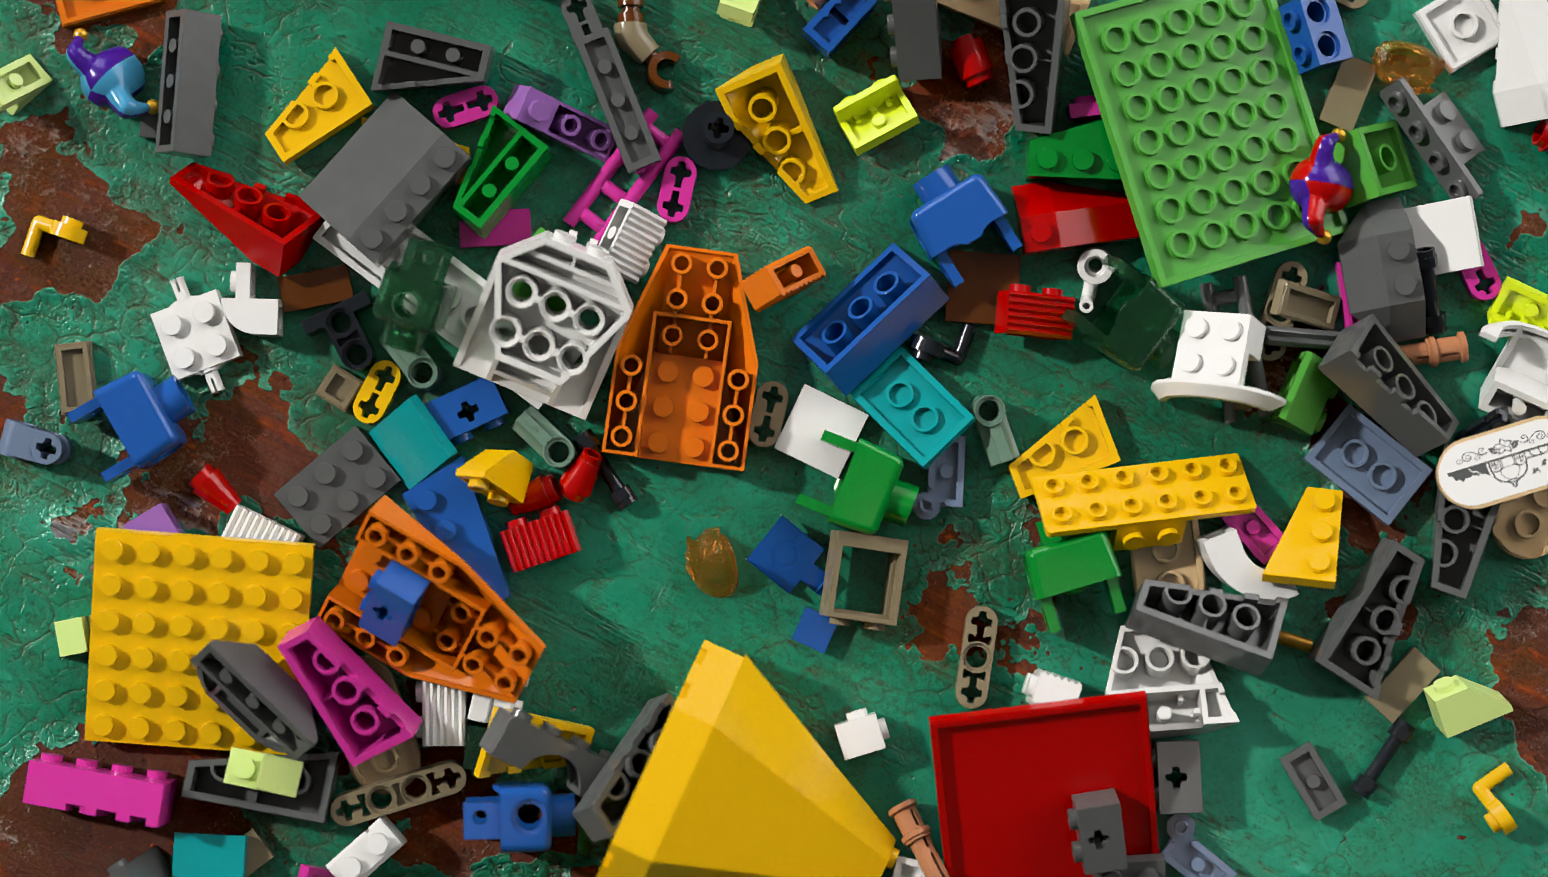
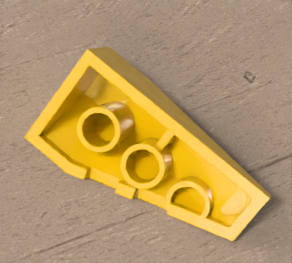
M784 53L751 66L715 89L725 113L732 119L736 130H740L753 144V148L768 160L777 170V174L805 204L838 191L836 181L805 101Z

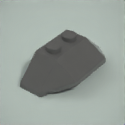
M1400 197L1364 203L1337 243L1350 315L1360 321L1373 313L1395 342L1426 337L1425 294L1413 230Z
M212 640L190 660L193 667L197 670L198 678L205 693L257 743L276 752L286 753L289 758L297 760L318 741L311 702L306 691L257 644Z

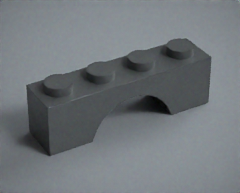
M499 706L479 745L490 755L520 769L539 756L550 754L562 756L568 772L566 786L582 798L612 753L601 749L598 754L590 750L592 745L578 736L572 735L569 740L560 736L563 732L560 728L546 721H543L540 726L531 722L533 719L532 715L517 707H514L512 712Z

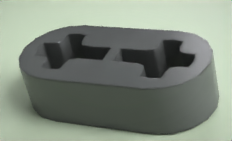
M562 0V14L575 45L576 39L585 36L583 28L589 26L591 33L603 29L592 0H578L580 4H587L583 8L586 20L579 22L575 12L568 13L567 11L572 8L571 1L573 0Z

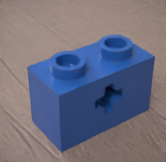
M480 378L425 403L428 411L450 442L453 443L454 447L473 439L471 432L485 427L486 432L506 424L504 417L511 414L498 385L484 378ZM467 403L472 407L478 406L479 411L474 413L475 420L473 421L466 417L462 418L460 415L466 411L464 405Z
M392 560L384 571L378 569L369 582L368 588L372 591H368L359 606L363 614L358 626L396 647L411 626L430 581Z

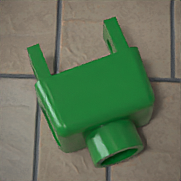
M824 430L820 441L852 453V458L842 469L838 479L836 478L834 481L835 499L833 506L799 493L795 504L828 516L826 522L867 535L875 534L878 531L882 519L904 527L915 502L919 487L899 479L904 465L902 458L862 438L857 443Z
M1036 522L1042 545L1025 550L1023 562L1032 600L1039 601L1048 633L1061 630L1051 596L1060 593L1070 596L1083 592L1088 585L1101 581L1104 583L1112 613L1118 614L1127 611L1117 579L1122 573L1105 531L1047 537L1043 522Z

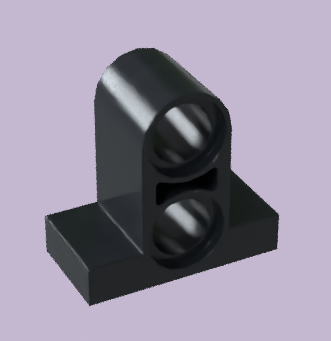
M365 290L301 322L306 335L310 337L327 331L341 361L349 369L356 372H365L375 364L376 350L358 314L375 306L370 294ZM348 314L352 321L350 329L344 333H338L334 326L336 318L339 315ZM356 346H364L367 350V358L360 365H354L350 359V353Z

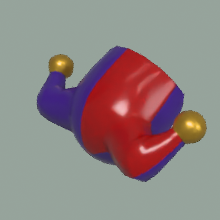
M1335 128L1330 134L1320 135L1312 148L1310 157L1298 163L1292 171L1289 180V191L1292 198L1302 208V223L1304 227L1315 235L1317 242L1322 245L1330 243L1332 239L1330 231L1324 230V215L1334 214L1343 209L1350 201L1353 192V179L1349 170L1334 160L1335 144L1344 142L1346 138V132L1342 128Z

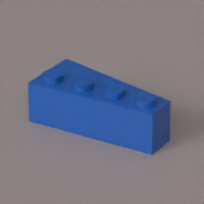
M461 456L403 493L402 496L420 524L463 559L505 601L513 596L497 551L491 528L486 519L479 493L469 490L467 488L468 484L455 476L456 470L468 462L467 457Z

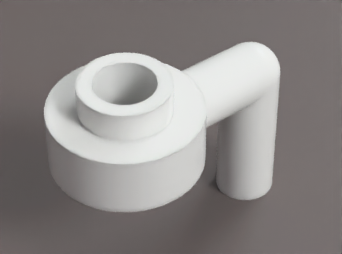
M1100 247L1086 249L1078 260L1077 270L1080 277L1084 280L1079 308L1083 313H1089L1093 310L1098 284L1105 282L1113 271L1111 255ZM1097 258L1101 260L1102 267L1099 270L1091 269L1089 267L1091 259Z

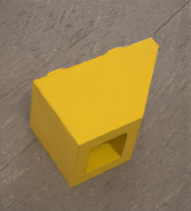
M485 449L456 470L455 476L467 483L469 490L485 495L487 502L490 504L507 507L508 503H524L534 464L515 450Z

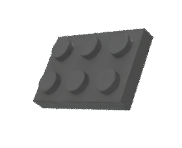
M355 425L274 493V496L316 546L321 549L374 505L384 494L386 495L399 484L402 479L358 426Z

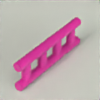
M649 107L646 108L643 115L654 143L660 147L658 152L662 161L636 171L635 173L639 175V178L626 193L610 181L620 166L624 164L617 147L563 218V221L572 228L581 220L597 232L593 239L598 240L597 245H599L616 210L615 208L606 221L592 212L589 207L602 192L617 204H619L620 199L637 204L683 143L682 132L677 128L669 137L653 125L659 115Z

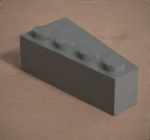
M999 0V16L1001 28L1003 29L1006 64L1008 65L1015 130L1052 134L1057 130L1071 0Z
M1373 313L1340 331L1318 366L1321 372L1415 457L1448 442L1459 424L1458 419Z
M1448 441L1441 445L1440 456L1452 442ZM1437 486L1427 589L1460 601L1466 600L1500 503L1482 509L1468 510L1456 506L1447 500Z
M1382 538L1307 658L1362 694L1378 700L1384 672L1388 670L1392 659L1390 654L1396 637L1400 635L1404 624L1401 622L1407 604L1411 603L1425 560L1397 541Z
M1144 579L1133 598L1125 627L1260 677L1273 659L1289 599L1276 597L1275 600L1259 598V594L1244 593L1243 596L1223 593L1222 589L1209 588L1208 591L1192 589L1190 585Z
M670 693L649 699L572 812L592 842L610 838L616 834L676 702Z
M326 752L301 755L296 760L304 762L296 798L223 783L229 758L192 760L188 763L181 796L328 825L331 813L330 808L334 799L343 754L340 752ZM287 755L280 756V757H284V758L291 759V758H289Z

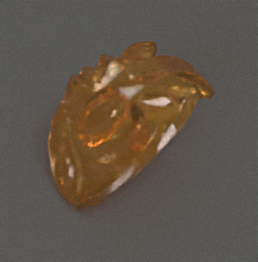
M1398 40L1384 41L1376 47L1373 56L1374 70L1385 84L1391 85L1399 78L1404 77L1416 95L1421 93L1430 94L1435 91L1430 85L1435 81L1436 77L1442 74L1446 64L1445 60H1439L1426 47Z
M715 526L705 529L702 535L698 536L695 541L690 536L687 537V550L684 554L686 559L685 569L702 592L711 597L723 598L732 595L738 587V568L732 545L719 532L720 527Z

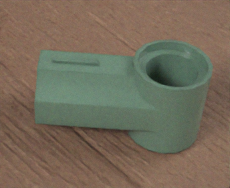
M404 323L391 329L379 341L406 375L409 383L422 391H432L441 384L443 371L440 365L431 358ZM423 365H430L433 369L432 378L426 383H419L416 377L418 369Z
M980 395L974 398L970 403L969 412L976 419L974 423L990 466L1019 457L1020 454L1005 415L1006 409L1003 401L994 395ZM984 401H990L995 406V415L989 421L983 420L979 415V407Z
M533 405L525 410L511 426L547 464L555 469L567 470L578 457V450L575 444L565 437ZM558 444H566L569 448L568 458L560 463L554 462L551 455L553 448Z

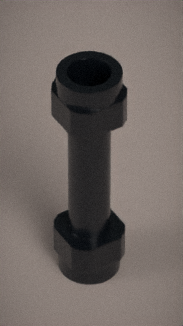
M1420 247L1416 249L1426 301V334H1439L1447 331L1446 311L1440 310L1434 270L1438 265L1437 253H1435V247Z
M591 429L586 430L573 439L581 453L585 447H588L602 455L603 459L598 472L612 491L611 498L620 511L638 500L629 484L624 485L598 447L600 442Z
M1398 717L1387 730L1390 736L1364 774H1357L1350 788L1368 800L1379 786L1375 782L1402 742L1404 744L1409 742L1416 729Z

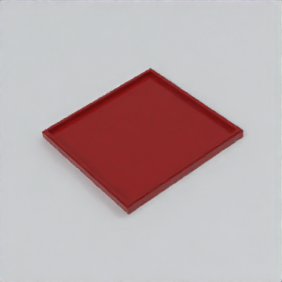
M1145 690L928 717L943 862L949 877H1093V874L1085 875L1081 862H1074L1071 842L1077 841L1076 830H1070L1067 809L1073 808L1071 796L1073 794L1110 788L1115 789L1120 802L1126 855L1159 853L1148 702Z

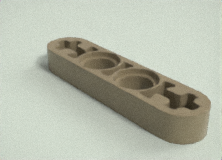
M448 759L337 794L332 801L330 808L331 816L339 825L352 826L455 794L465 786L466 770L459 761ZM451 768L453 773H460V776L456 777V784L450 785L447 780L437 782L439 790L432 791V781L428 773L434 772V780L445 776V769ZM419 778L425 782L426 791L421 796L414 797L407 793L405 786L410 779ZM386 789L392 796L390 804L386 807L375 806L371 801V795L375 790ZM365 794V804L370 812L363 813V806L353 809L351 817H346L344 812L338 813L337 810L341 808L343 800H347L349 805H354L361 802L359 795Z

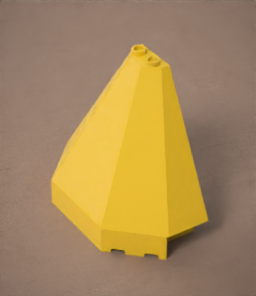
M704 640L596 877H881L885 867L892 869L900 850L894 847L896 838L746 653L744 657Z

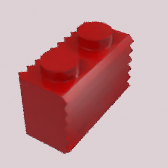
M1010 284L1009 290L998 291L994 334L1054 341L1071 340L1073 337L1072 325L1074 323L1075 297L1063 296V289L1042 288L1041 294L1031 292L1030 285Z
M558 505L540 511V519L527 523L526 517H522L505 523L507 530L499 533L513 573L582 551L569 510L561 511Z

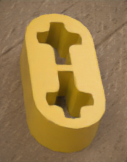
M383 360L375 363L370 369L353 404V413L359 421L366 424H376L385 417L403 380V373L397 364ZM388 367H391V375L395 377V381L393 383L386 382L380 392L377 388L381 378L377 376L379 370L386 371ZM376 393L379 396L375 402V407L379 411L377 415L370 414L368 418H365L363 416L365 410L361 408V404L363 401L370 402Z

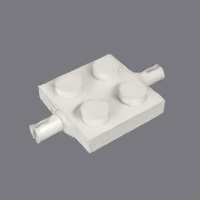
M184 276L172 279L169 282L172 285L177 301L166 309L150 314L172 375L176 376L179 381L193 375H205L211 394L224 391L225 387L218 370L227 362L243 357V353L233 326L223 312L221 293L215 289L199 296H190Z

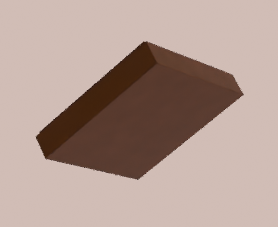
M950 250L949 257L964 282L957 288L952 289L947 281L946 295L949 297V300L945 304L944 322L995 325L998 291L1009 290L1010 284H1019L1021 255Z

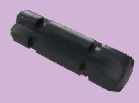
M1505 406L1495 408L1488 415H1484L1467 426L1466 429L1456 433L1454 441L1506 426L1511 423L1512 415L1509 414L1508 408Z

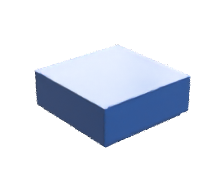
M806 606L792 639L821 653H825L837 625L829 624V616L819 615L818 611Z

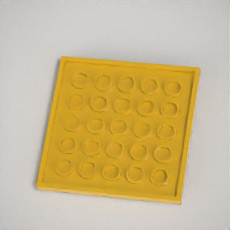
M98 527L95 532L84 740L231 751V747L258 753L287 755L257 743L205 693L198 678L197 670L193 667L190 660L212 640L257 644L302 687L277 646L288 631L310 620L315 543Z

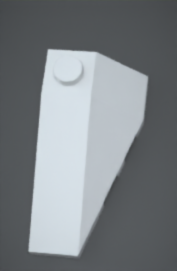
M1499 0V39L1495 53L1497 66L1496 79L1493 81V97L1501 127L1547 119L1548 1Z

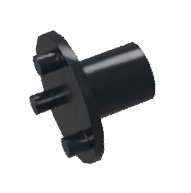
M709 101L697 106L687 116L682 129L683 146L688 157L698 166L711 171H724L738 165L747 156L752 144L740 130H736L732 119L725 113L720 101Z

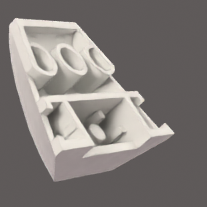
M1125 625L1120 626L1104 695L1145 690L1148 702L1150 738L1200 735L1239 724L1240 721L1236 713L1233 712L1225 695L1222 683H1219L1210 664V658L1128 629Z

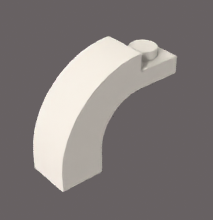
M1224 526L1195 539L1207 567L1227 586L1243 594H1259V598L1275 600L1276 597L1291 598L1299 595L1296 585L1262 581V575L1266 567L1257 566L1248 558L1236 529Z

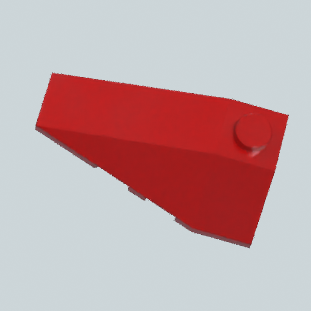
M194 162L170 177L169 183L247 258L278 277L302 260L313 241L312 237L325 221L298 195L287 192L285 197L267 192L266 185L257 182L253 187L236 182L232 174Z
M1050 181L1011 187L1019 239L1022 244V257L1140 238L1126 194Z

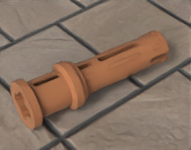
M1464 331L1457 332L1456 336L1437 339L1434 336H1427L1421 343L1399 346L1413 365L1427 364L1428 367L1434 368L1438 367L1439 363L1460 360L1461 363H1467L1469 361L1468 343Z
M916 799L906 800L891 808L887 814L896 821L903 835L901 839L903 845L911 848L925 877H949L930 839L932 830L929 825L924 824L916 809L918 805Z

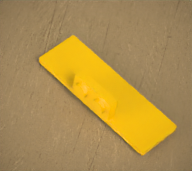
M1237 453L1033 477L1031 482L1047 537L1111 530L1109 540L1113 551L1137 550L1143 547L1171 546L1176 543H1182L1187 521L1254 513L1257 507Z

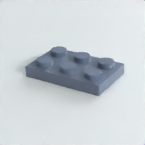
M1349 403L1343 407L1302 459L1386 526L1391 524L1432 472L1430 467Z

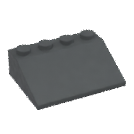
M393 91L299 197L365 257L380 268L467 171L472 163V158L398 93Z

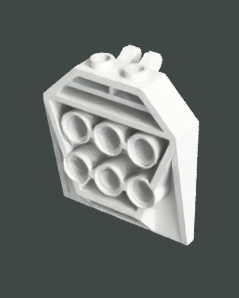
M558 229L554 233L545 231L500 249L453 366L586 420L634 305L615 259L608 256L609 251L597 245L598 240L591 238L586 246L576 243L578 232L570 229L569 233ZM521 281L526 282L531 286L533 293L528 297H520L514 292L513 285ZM555 295L560 296L566 302V308L562 311H553L547 305V299ZM588 309L594 310L599 315L600 320L594 325H587L580 318L581 312ZM502 321H509L515 326L516 333L512 336H503L498 331L497 324ZM535 335H542L548 339L550 346L545 350H537L532 346L530 339ZM568 349H576L583 355V360L577 364L569 363L564 358V352Z

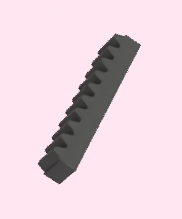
M606 27L576 39V45L628 174L661 162V157L609 28Z

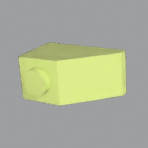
M1457 675L1439 678L1433 685L1423 688L1435 725L1447 738L1513 711L1512 705L1500 692Z

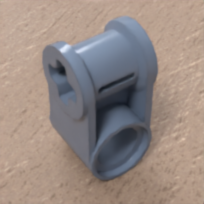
M6 418L0 439L1 455L47 465H59L69 459L72 446L66 436L38 428V426ZM47 444L56 447L55 454H51L50 451L46 450Z

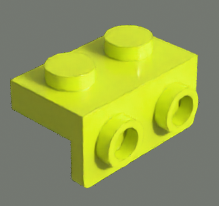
M896 75L877 80L871 87L856 95L844 98L838 105L833 107L838 124L857 156L920 123L919 117L902 91Z
M1507 276L1501 286V290L1495 296L1487 311L1488 324L1503 321H1520L1548 330V294Z

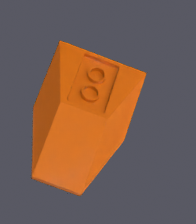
M666 244L615 351L602 445L603 453L744 472L758 373V359L746 295L741 286L743 279L737 253Z
M384 494L369 510L355 538L359 542L339 583L327 595L318 616L340 638L407 677L516 703L546 647L545 643L463 559ZM392 560L430 581L411 626L396 647L358 626L363 614L359 606L368 591H372L368 588L369 582L378 569L384 571Z

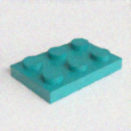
M901 345L850 394L924 470L976 421L975 417Z

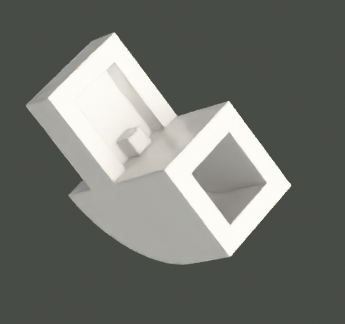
M236 262V271H231L230 290L235 292V298H221L222 309L226 318L234 327L245 333L261 337H283L284 310L282 301L279 299H256L257 266L252 263Z

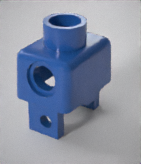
M946 164L912 186L923 205L912 213L909 220L910 227L929 263L934 260L936 261L952 289L963 284L964 280L947 252L961 244L968 245L982 236L983 230L993 225L1010 254L1022 247V244L1005 218L1008 210L982 175L974 174L959 182L950 165Z
M133 371L94 390L95 398L67 413L71 423L80 425L104 411L129 454V457L101 472L105 482L114 483L138 468L150 469L185 445L186 435L178 422L196 412V409L189 394L176 376L173 375L156 385L150 375Z
M507 781L493 784V789L500 793V796L465 797V802H463L464 840L500 839L501 853L543 852L550 849L552 837L576 836L575 817L572 814L575 809V793L551 794V786L546 781ZM530 803L538 806L542 811L541 818L533 823L521 820L518 816V810L524 804ZM483 810L487 816L483 818L478 817L475 812Z

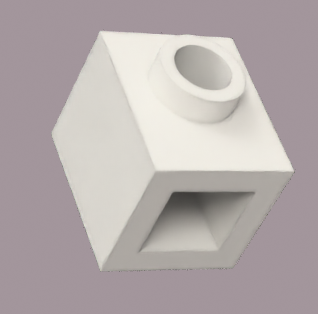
M866 708L846 713L847 720L834 724L845 760L886 748L884 740L890 738L884 717L877 719L876 713H868Z

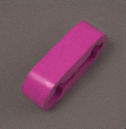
M485 85L475 86L439 99L434 104L433 117L436 123L443 129L455 130L489 119L492 106L495 105L499 108V98L492 88ZM480 93H484L486 98L492 97L493 99L492 102L488 103V110L482 111L480 107L468 108L469 104L478 101L477 95ZM450 104L453 109L464 107V111L454 114L455 120L453 122H449L446 118H440V114L445 112L444 106Z
M684 156L672 158L667 163L657 202V210L660 217L667 220L669 224L680 223L687 217L696 183L697 170L695 164ZM680 164H685L686 171L691 172L690 177H684L681 188L675 187L676 176L671 173L672 168L678 169ZM673 192L679 193L678 204L683 207V211L676 212L674 217L668 216V210L663 208L664 203H671Z
M1480 241L1484 266L1457 271L1469 296L1476 301L1483 302L1493 299L1498 295L1501 290V280L1485 246ZM1478 270L1483 280L1490 279L1492 285L1487 288L1488 294L1484 290H1476L1475 285L1479 283V278L1475 271Z

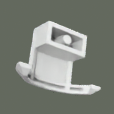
M1184 310L1172 378L1156 380L1151 384V390L1159 401L1167 402L1168 399L1174 397L1209 398L1241 403L1264 411H1272L1284 406L1287 402L1286 399L1276 394L1244 386L1248 360L1260 361L1266 331L1265 325L1250 314Z
M1520 321L1490 323L1482 327L1479 336L1492 342H1496L1500 337H1510L1480 388L1478 408L1489 413L1495 408L1505 406L1508 408L1509 414L1512 415L1511 423L1536 416H1548V330Z

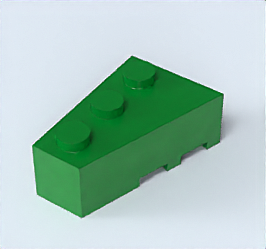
M495 105L492 106L489 114L490 118L483 135L480 136L477 144L478 148L453 204V210L457 219L484 240L552 160L549 147Z

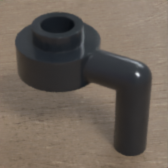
M963 323L954 349L918 334H912L908 348L914 350L912 354L914 358L924 362L932 363L933 359L936 358L955 366H960L965 361L977 328Z

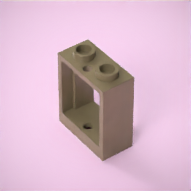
M831 530L819 615L830 616L829 624L850 626L851 620L864 621L863 628L884 631L885 624L897 626L908 540ZM843 546L889 553L880 614L834 608Z

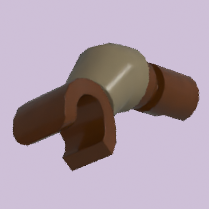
M618 0V8L622 9V12L618 13V23L614 24V33L619 49L639 65L645 63L648 66L646 80L653 91L663 95L672 93L675 89L672 81L660 78L656 68L662 64H669L674 67L679 62L681 56L671 51H657L659 46L648 33V25L644 23V14L640 12V9L644 8V0Z

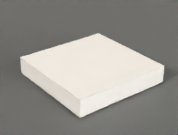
M1435 0L1413 14L1449 74L1498 46V12L1491 0Z
M1472 196L1404 209L1413 230L1416 249L1426 246L1435 247L1438 265L1434 268L1435 275L1484 266Z
M804 384L774 449L838 479L850 452L820 441L823 432L827 430L856 442L868 414Z

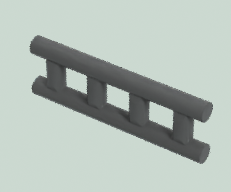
M1246 275L1232 277L1234 288L1215 292L1213 282L1199 284L1204 311L1219 312L1218 306L1237 302L1239 314L1254 316ZM1262 355L1260 361L1248 360L1246 373L1250 372L1253 388L1268 392ZM1221 400L1225 424L1239 422V410L1255 408L1241 403ZM1257 408L1258 417L1273 415L1272 411H1264Z

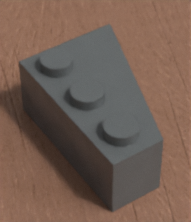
M387 21L371 91L387 93L488 84L496 49L490 45Z

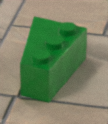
M1103 120L1030 140L1026 145L1025 181L1123 185Z

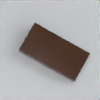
M347 264L277 278L283 310L286 314L337 304L354 296L350 270Z

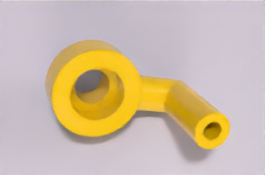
M40 215L35 216L31 222L21 254L35 258L43 232L84 245L88 231L82 229L83 222L64 215L61 222Z
M1504 762L1476 781L1472 786V790L1488 812L1483 818L1495 834L1502 831L1507 836L1517 829L1518 826L1507 809L1490 791L1513 774L1512 770Z

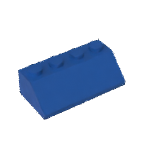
M893 242L791 340L822 374L847 396L949 300V297L931 274Z

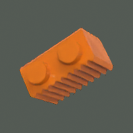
M806 246L754 272V274L741 281V286L754 310L761 312L780 301L800 293L824 278L826 272L813 248Z

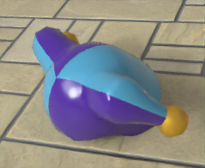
M84 28L75 29L74 39L69 44L65 55L71 66L80 76L81 89L86 98L96 106L106 109L112 108L123 119L138 117L146 113L157 114L159 101L150 99L147 103H142L133 99L143 90L146 82L144 69L135 54L119 46L93 54L83 47V42H86L89 37L87 30Z

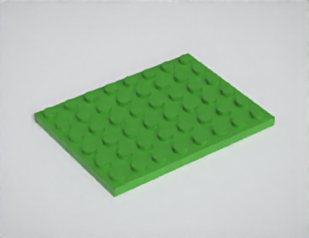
M1118 0L1074 12L1069 16L1156 290L1317 242L1316 236L1309 232L1302 223V208L1292 198L1289 191V180L1292 171L1298 163L1310 157L1312 148L1320 134L1301 75H1299L1296 62L1292 56V49L1282 24L1277 0ZM1344 209L1334 214L1324 215V230L1330 231L1332 237L1343 234L1349 226Z

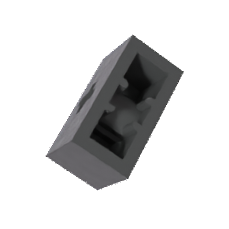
M1196 738L1152 740L1153 748H1151L1156 812L1159 814L1202 813L1200 740ZM1172 767H1175L1176 771L1182 773V778L1176 779V785H1173L1171 781L1166 779V774L1172 773Z
M1110 788L1071 795L1073 808L1067 809L1070 830H1076L1077 841L1071 842L1074 862H1081L1085 875L1128 869L1121 807L1115 789Z

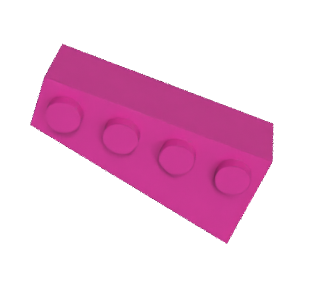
M319 616L286 633L277 647L353 767L414 737L422 719Z
M46 752L41 753V758L37 757L29 760L22 803L71 811L73 807L79 808L80 813L91 816H108V813H115L114 818L117 821L128 823L132 821L143 822L144 818H146L145 826L155 828L161 827L172 820L178 779L168 778V771L147 769V774L133 772L134 766L113 763L111 769L98 767L97 760L77 758L76 763L62 761L63 755Z

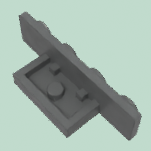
M1404 77L1399 78L1382 90L1379 96L1450 199L1472 196V199L1475 200L1480 197L1483 191L1464 164L1482 152L1484 147L1446 92H1442L1423 105Z

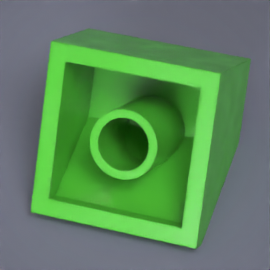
M1396 119L1346 132L1344 142L1335 144L1334 160L1347 168L1353 179V192L1345 208L1368 203L1417 187Z
M1304 351L1294 356L1278 393V396L1286 399L1287 402L1284 406L1272 410L1273 415L1268 416L1267 420L1305 437L1312 436L1314 431L1319 432L1327 417V413L1323 411L1328 398L1333 400L1339 390V387L1318 369L1323 360L1322 358L1309 351Z

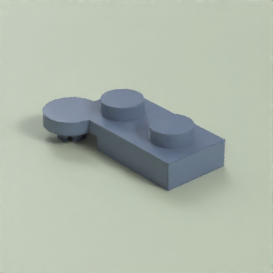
M960 436L928 467L927 491L921 492L916 496L912 507L915 515L920 519L928 520L936 517L940 512L941 506L963 507L966 436Z
M1179 813L1173 814L1168 818L1166 831L1171 838L1159 852L1164 853L1167 863L1185 877H1235L1237 875L1232 868L1192 837L1195 831V824L1189 815Z

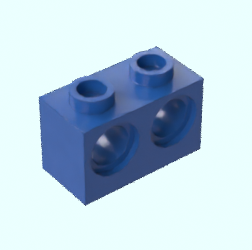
M829 0L803 28L802 36L829 60L876 9L878 1Z
M1292 0L1278 7L1299 75L1330 68L1353 58L1336 0Z

